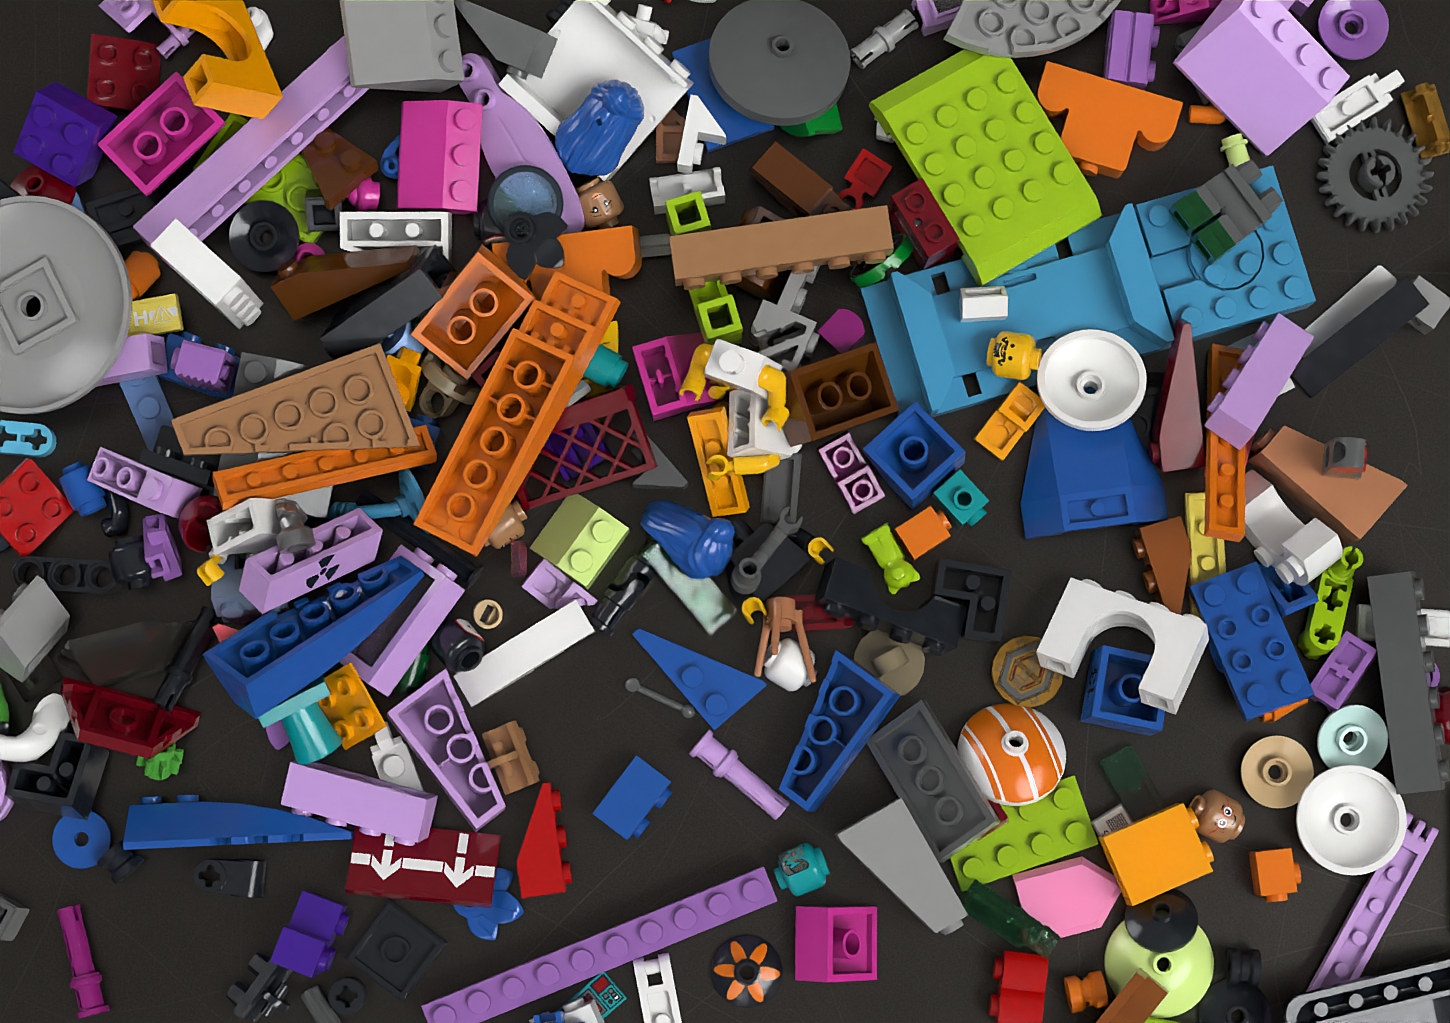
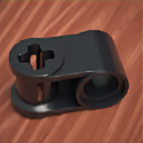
M217 858L204 860L196 866L193 880L201 891L207 893L263 898L267 861ZM211 865H213L214 871L220 873L221 877L215 880L212 885H209L210 881L208 878H203V872L210 870Z

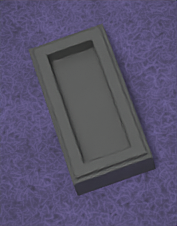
M793 453L791 457L780 460L777 467L764 472L760 523L768 522L773 524L778 522L781 511L786 507H790L784 520L788 524L796 523L802 454Z

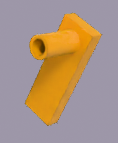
M721 401L716 403L712 409L690 412L687 419L712 517L746 513L750 505L742 475H734V472H727L716 481L706 478V475L710 472H720L716 464H705L712 456L718 454L724 456L728 461H733V457L727 455L729 404Z

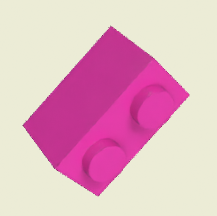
M796 906L795 980L813 982L877 980V906Z

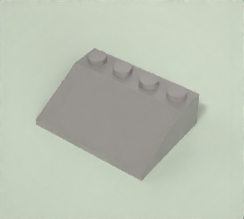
M340 0L352 88L441 93L465 81L454 0Z

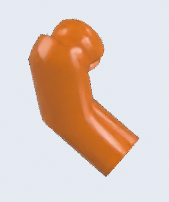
M1212 103L1209 106L1190 105L1189 123L1221 124L1227 119Z

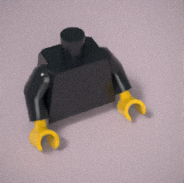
M741 517L732 523L735 530L733 541L738 547L733 551L731 560L726 567L729 591L742 609L749 624H754L751 617L754 611L760 610L764 616L767 615L763 603L811 561V556L818 564L822 565L825 563L819 556L820 551L829 549L833 552L834 548L824 538H816L802 528L796 533L789 534L760 570L761 581L757 590L751 594H740L731 585V575L734 568L743 559L753 556L774 530L778 522L773 524L765 522L755 532Z

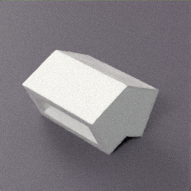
M1005 286L960 288V322L1005 320L1008 316V295Z

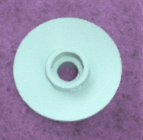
M1346 705L1340 707L1338 711H1333L1322 723L1317 737L1319 755L1330 769L1344 765H1357L1373 769L1383 758L1388 745V731L1385 722L1374 710L1363 705ZM1349 731H1352V739L1349 742H1344V736Z

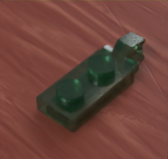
M976 879L969 887L962 901V905L968 915L1019 949L1024 945L1047 958L1060 939V936L1049 926L1042 925L1040 921L1030 916L1024 909L1015 906L997 894L994 889L985 886Z

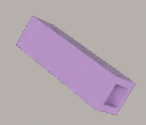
M148 333L127 337L116 363L97 386L168 373L164 337Z

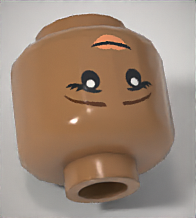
M598 176L575 188L582 207L585 228L598 227L599 230L608 229L619 223L616 216L622 213L624 203L612 181H603Z

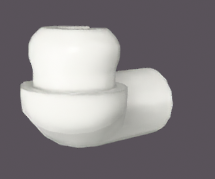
M249 7L247 11L265 51L273 38V30L268 15L257 7Z

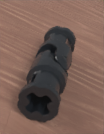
M648 533L645 535L646 541L636 555L628 558L617 573L614 581L604 591V599L594 613L586 616L593 626L609 637L613 635L612 629L624 612H629L632 609L637 598L655 577V569L665 555L668 554L658 541ZM637 573L638 579L632 577L631 574Z

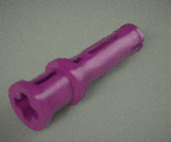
M80 904L57 910L73 975L69 985L70 989L75 990L79 1012L76 1013L77 1019L110 1011L109 1005L104 1004L100 982L103 980L102 975H99V971L95 972Z

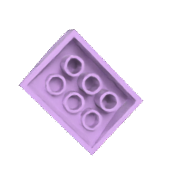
M1222 0L1173 62L1263 156L1271 154L1326 107L1350 77L1278 0Z

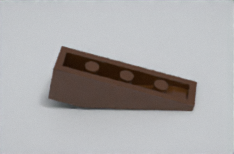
M417 245L308 256L297 262L295 259H291L277 269L278 274L270 287L295 321L411 269L420 250Z

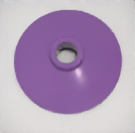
M1328 0L1322 7L1318 17V32L1325 47L1334 55L1348 60H1360L1373 55L1384 44L1389 31L1388 15L1379 0ZM1345 24H1353L1356 28V33H1348L1345 30Z

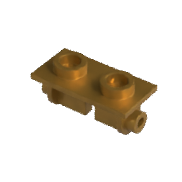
M1422 83L1415 86L1414 90L1400 93L1411 131L1417 134L1414 139L1416 146L1426 145L1425 149L1419 154L1420 158H1432L1450 153V131L1435 84Z

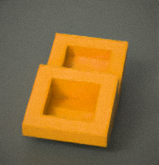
M1019 381L985 422L973 440L1000 461H1003L1023 433L1028 431L1045 408L1040 396Z

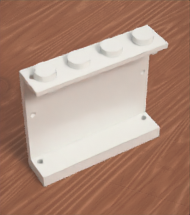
M575 0L547 33L558 40L542 79L528 74L526 80L513 74H507L498 85L515 101L525 107L554 136H556L559 125L580 107L590 94L591 88L598 84V82L619 80L627 82L631 87L636 88L644 104V119L638 125L634 136L626 146L616 169L605 176H599L605 181L611 179L694 83L688 78L691 74L690 71L676 59L670 62L661 54L664 50L662 45L650 35L644 38L634 29L637 23L624 11L621 10L619 14L608 5L611 0Z

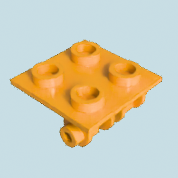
M352 662L324 678L331 695L317 701V703L323 709L330 724L341 736V744L345 750L387 727Z

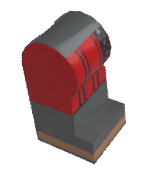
M1338 437L1324 443L1322 476L1360 479L1362 472L1366 471L1368 440Z

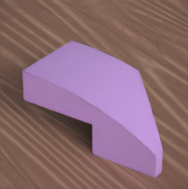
M541 558L520 585L549 609H561L574 600H577L580 606L595 605L598 601L544 558Z

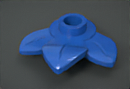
M497 868L492 908L453 904L455 911L467 918L470 931L478 938L495 940L498 932V923L512 922L524 913V909L519 901L511 893L506 892L514 877V873L508 869Z

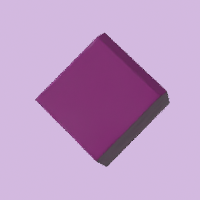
M838 309L817 331V334H820L818 340L835 356L853 350L863 340L865 334L863 322L854 312L847 309Z

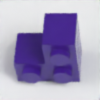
M308 889L302 890L289 925L283 927L270 962L311 978L321 974L325 969L329 970L336 954V949L331 948L336 934L343 935L350 915L345 913L348 905Z

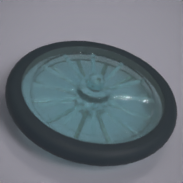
M531 165L515 166L501 173L493 182L487 200L490 218L502 234H504V226L507 219L517 212H527L533 216L544 212H551L561 217L564 205L561 188L553 176L545 170ZM522 224L518 227L517 233L520 237L528 234L529 228L527 224Z

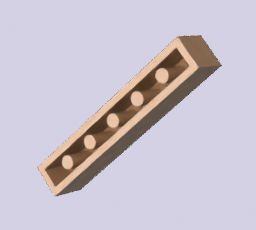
M887 205L669 236L676 286L683 285L685 290L700 289L706 286L705 282L720 280L721 285L735 284L742 281L741 277L756 275V279L759 280L777 277L779 271L792 270L793 274H806L813 272L814 266L828 265L829 269H841L850 266V261L863 259L865 264H876L886 261V256H891L894 249Z

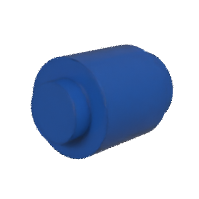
M82 461L62 470L64 476L58 479L73 511H78L80 517H85L107 506V503L104 499L106 493L103 487L87 481L92 465L84 466Z

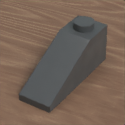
M454 0L455 6L495 59L509 65L506 72L525 80L528 74L542 79L557 43V38L469 1Z

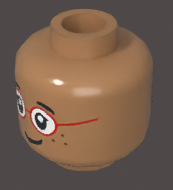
M1215 789L1209 790L1202 796H1195L1189 807L1194 811L1199 823V827L1195 830L1216 843H1223L1229 839L1234 840L1242 831L1245 824L1242 806L1238 801Z

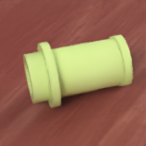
M1242 133L1221 140L1223 146L1220 150L1225 152L1229 166L1234 164L1237 167L1250 160L1245 146L1248 140L1243 139Z

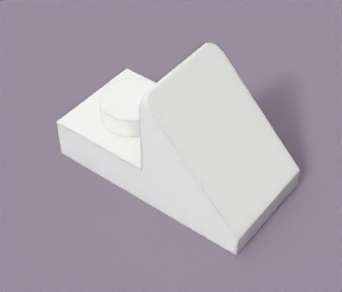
M690 95L677 163L678 172L692 174L693 164L700 165L704 144L698 143V140L726 145L725 133L696 95Z

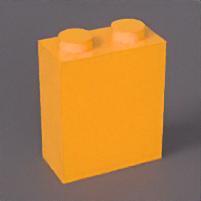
M1176 803L1098 837L1127 905L1134 906L1213 872L1210 862L1214 861L1213 854L1206 841L1200 842L1195 830L1199 827V823L1191 807L1186 808L1184 803Z

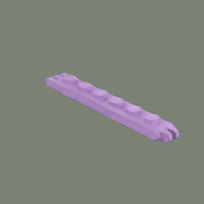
M1406 811L1407 827L1400 849L1387 864L1371 872L1306 992L1360 977L1439 832L1438 829L1431 826L1424 838L1420 835L1425 828L1426 822L1418 819L1411 830L1407 829L1413 819V815Z

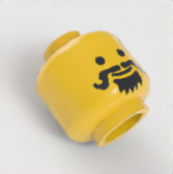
M1002 331L996 338H991L989 342L987 366L992 367L995 376L1025 380L1030 376L1032 369H1039L1042 349L1036 348L1035 339L1030 334Z

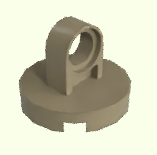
M429 350L420 365L423 374L429 380L419 398V405L424 415L430 418H444L450 416L460 402L474 405L482 390L479 383L472 376L466 380ZM436 392L440 393L444 399V406L440 412L434 410L431 404L432 396Z
M878 629L869 632L863 637L854 652L853 660L901 696L906 695L916 687L924 673L925 657L920 645L912 642L908 644L896 642L889 638L888 633Z

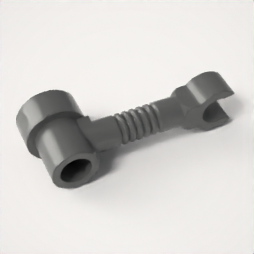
M786 507L781 511L774 530L753 556L743 559L734 568L731 575V585L738 593L751 594L757 590L761 581L760 570L789 534L796 533L800 529L803 517H800L795 524H788L784 520L790 507Z

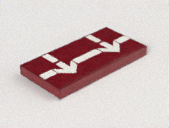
M355 826L345 886L347 894L492 908L501 835L430 828L427 839L418 843L415 842L414 846L394 842V836L381 833L380 836L361 833L359 831L360 826Z

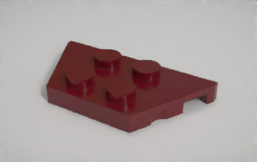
M63 677L60 692L77 740L128 753L132 756L151 759L196 728L199 723L201 714L199 711L175 705L173 712L170 713L158 708L159 704L157 706L151 703L152 699L67 677Z

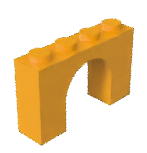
M152 0L161 22L193 29L206 35L221 48L228 58L224 59L202 54L183 76L195 106L264 119L283 98L243 0Z

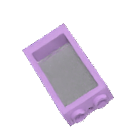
M400 545L390 560L402 556L422 569L424 577L399 606L366 639L339 661L344 666L352 662L360 678L387 697L465 591L454 582L458 575L441 563L436 568L431 566L435 559L418 547L414 552H411L403 545ZM356 653H357L359 656H361L363 659H365L366 662H365L364 660H362L360 657H358V656L356 655Z

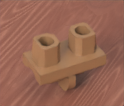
M516 720L482 734L491 757L487 764L489 769L495 768L505 795L540 781L538 777L540 772L537 764L531 760L525 744L527 740L523 728L518 726Z

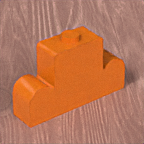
M1049 61L1046 62L1042 70L1035 93V98L1049 120L1059 119L1061 116L1064 117L1059 137L1082 174L1097 176V173L1115 179L1120 178L1125 171L1135 139L1140 147L1147 151L1160 150L1168 143L1176 129L1183 102Z
M631 225L562 234L557 239L564 249V265L560 268H545L536 264L531 275L526 280L520 279L529 290L532 288V293L538 301L541 300L555 271L610 295L609 274L619 279H629L634 277L641 268L642 255L639 229ZM493 243L492 252L509 265L506 254L510 243Z

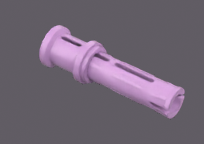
M710 729L690 751L689 755L699 757L713 769L712 774L714 776L726 778L755 804L766 811L774 820H777L785 811V807L790 804L789 801L785 800L756 774L745 767L738 760L739 756L734 749L728 750L713 737V732Z

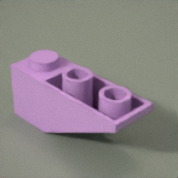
M103 447L99 448L87 481L178 519L182 508L194 498L199 497L203 489Z

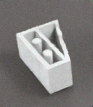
M340 212L341 249L354 252L417 245L420 250L419 255L436 245L452 265V213Z

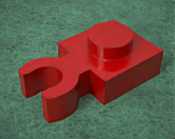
M863 148L844 177L852 185L849 189L842 190L838 196L843 201L847 197H854L856 205L853 210L863 209L864 195L868 193L875 198L894 167Z

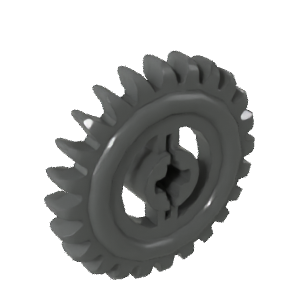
M1376 117L1369 121L1368 128L1365 127L1361 119V122L1355 126V132L1347 125L1348 130L1343 134V137L1338 133L1335 134L1336 138L1332 141L1335 147L1328 144L1323 147V152L1329 158H1320L1318 160L1319 166L1326 169V171L1319 172L1316 175L1317 179L1326 182L1325 185L1319 188V192L1330 195L1324 204L1326 206H1337L1333 214L1334 217L1346 214L1345 224L1347 226L1352 224L1354 220H1357L1360 231H1363L1368 223L1374 233L1380 231L1381 223L1388 231H1392L1395 228L1394 220L1402 226L1406 225L1408 219L1405 214L1416 217L1419 214V210L1414 205L1424 206L1428 202L1420 193H1428L1433 189V186L1425 184L1423 180L1430 179L1434 172L1426 171L1422 168L1429 164L1432 158H1419L1418 156L1425 149L1426 145L1422 144L1415 147L1411 145L1417 135L1416 133H1412L1406 138L1402 137L1405 128L1404 124H1401L1394 132L1391 131V119H1387L1381 128L1378 127ZM1375 151L1386 154L1388 157L1383 155L1376 156ZM1358 155L1361 156L1363 165L1357 172V183L1365 192L1372 193L1374 200L1362 197L1354 190L1350 182L1349 170L1352 161ZM1396 165L1399 173V183L1396 191L1389 197L1386 186L1395 177ZM1373 169L1374 172H1381L1382 177L1379 178L1378 175L1372 176L1370 171Z

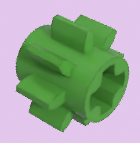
M174 742L151 759L137 756L136 766H144L145 776L154 780H164L171 773L178 774L184 750L175 749L176 743Z

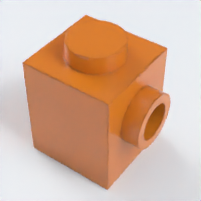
M1292 848L1249 852L1254 895L1265 896L1266 902L1288 900L1287 893L1297 892V884L1301 883V871L1299 863L1293 862Z

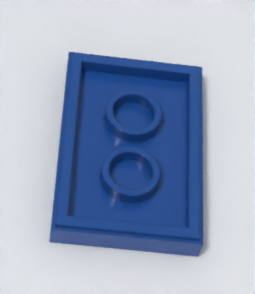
M711 38L672 52L673 60L679 61L691 73L688 78L694 84L686 92L688 101L690 100V95L698 96L726 135V145L703 141L707 153L774 130V125L752 120L737 112L717 92L708 69V52Z

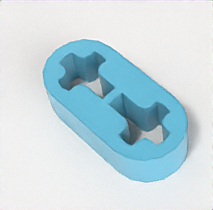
M0 420V434L2 429L5 428L6 433L17 436L16 441H4L3 447H0V454L40 458L46 457L54 451L57 444L56 436L45 425ZM38 431H41V435L47 438V443L40 444L39 450H36L35 445L24 442L25 437H37Z

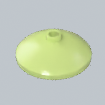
M1163 910L1156 911L1160 916L1168 914V912ZM1123 920L1112 932L1106 945L1104 955L1105 975L1111 990L1117 997L1134 974L1142 968L1169 991L1149 1017H1174L1194 1007L1208 990L1214 970L1213 951L1207 936L1199 925L1193 939L1179 950L1167 953L1147 950L1130 937L1125 926V920ZM1162 957L1167 958L1169 961V967L1165 971H1160L1157 968V961Z

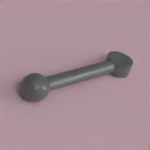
M629 678L626 681L625 686L629 692L638 691L680 711L685 718H691L695 714V708L691 704L682 705L640 685L636 678Z

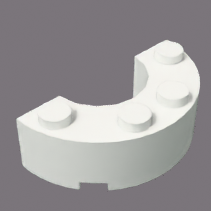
M1253 469L1245 474V536L1256 548L1254 554L1262 565L1267 568L1272 565L1278 576L1288 585L1294 582L1305 586L1342 557L1343 549L1337 533L1316 517L1304 525L1285 505L1270 482Z

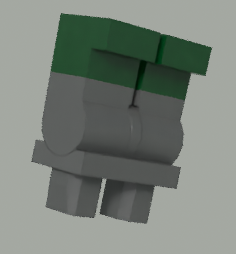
M1252 159L1237 167L1232 164L1204 185L1174 203L1169 209V212L1187 236L1194 233L1218 214L1220 215L1217 220L1200 230L1191 239L1210 266L1264 225L1272 217L1271 214L1283 202L1282 198L1272 187L1257 196L1249 186L1262 176L1260 169Z

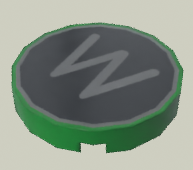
M907 233L892 236L894 249L891 256H886V261L876 264H865V260H863L861 264L854 266L849 274V278L859 288L871 286L883 279L886 275L885 271L891 266L893 268L899 267L909 257L914 248V244Z

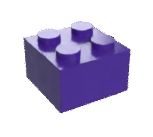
M54 82L36 91L13 153L69 185L77 187L94 177L103 155V150L97 143L113 130L118 116L60 83Z

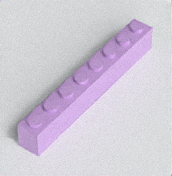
M345 36L329 47L321 57L282 91L283 98L264 119L252 117L248 123L229 140L224 142L216 152L199 165L195 171L176 188L171 190L164 199L133 226L146 245L171 268L173 267L150 245L175 218L202 242L313 141L317 134L324 131L369 90V88L351 87Z

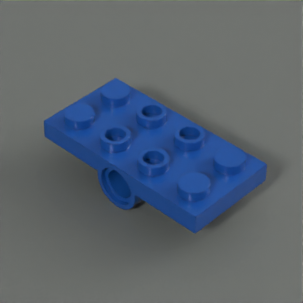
M1257 561L1189 587L1188 591L1199 617L1207 624L1208 646L1217 669L1224 673L1244 722L1308 699L1314 695Z

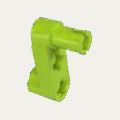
M1351 546L1344 548L1342 557L1316 578L1314 592L1317 594L1319 601L1310 605L1305 631L1298 638V646L1302 649L1304 656L1309 659L1316 660L1320 656L1329 653L1339 644L1354 581L1352 577L1355 569L1363 563V555L1357 548L1353 552H1351ZM1331 589H1338L1333 593L1331 601L1337 607L1329 611L1327 610V603L1322 601L1331 594Z

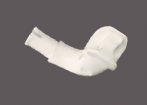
M52 693L44 697L34 710L32 723L21 735L13 737L0 734V760L13 762L36 760L56 744L60 732L69 733L71 728L70 717L61 695Z

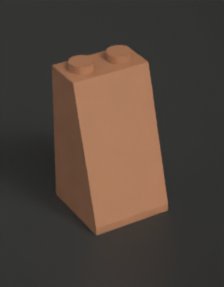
M1285 425L1276 431L1270 428L1265 434L1263 433L1252 444L1250 450L1253 454L1247 460L1248 463L1312 519L1316 517L1337 533L1343 546L1361 540L1408 486L1402 480L1366 464V471L1362 472L1361 478L1358 480L1322 476L1324 444Z

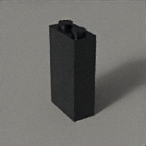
M436 245L432 246L416 258L411 269L380 282L336 313L320 338L326 353L331 358L338 359L377 344L441 300L458 272Z

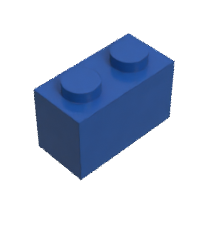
M636 755L592 814L626 840L631 835L638 839L651 822L646 818V815L652 807L656 806L658 809H661L673 793L668 789L671 781Z

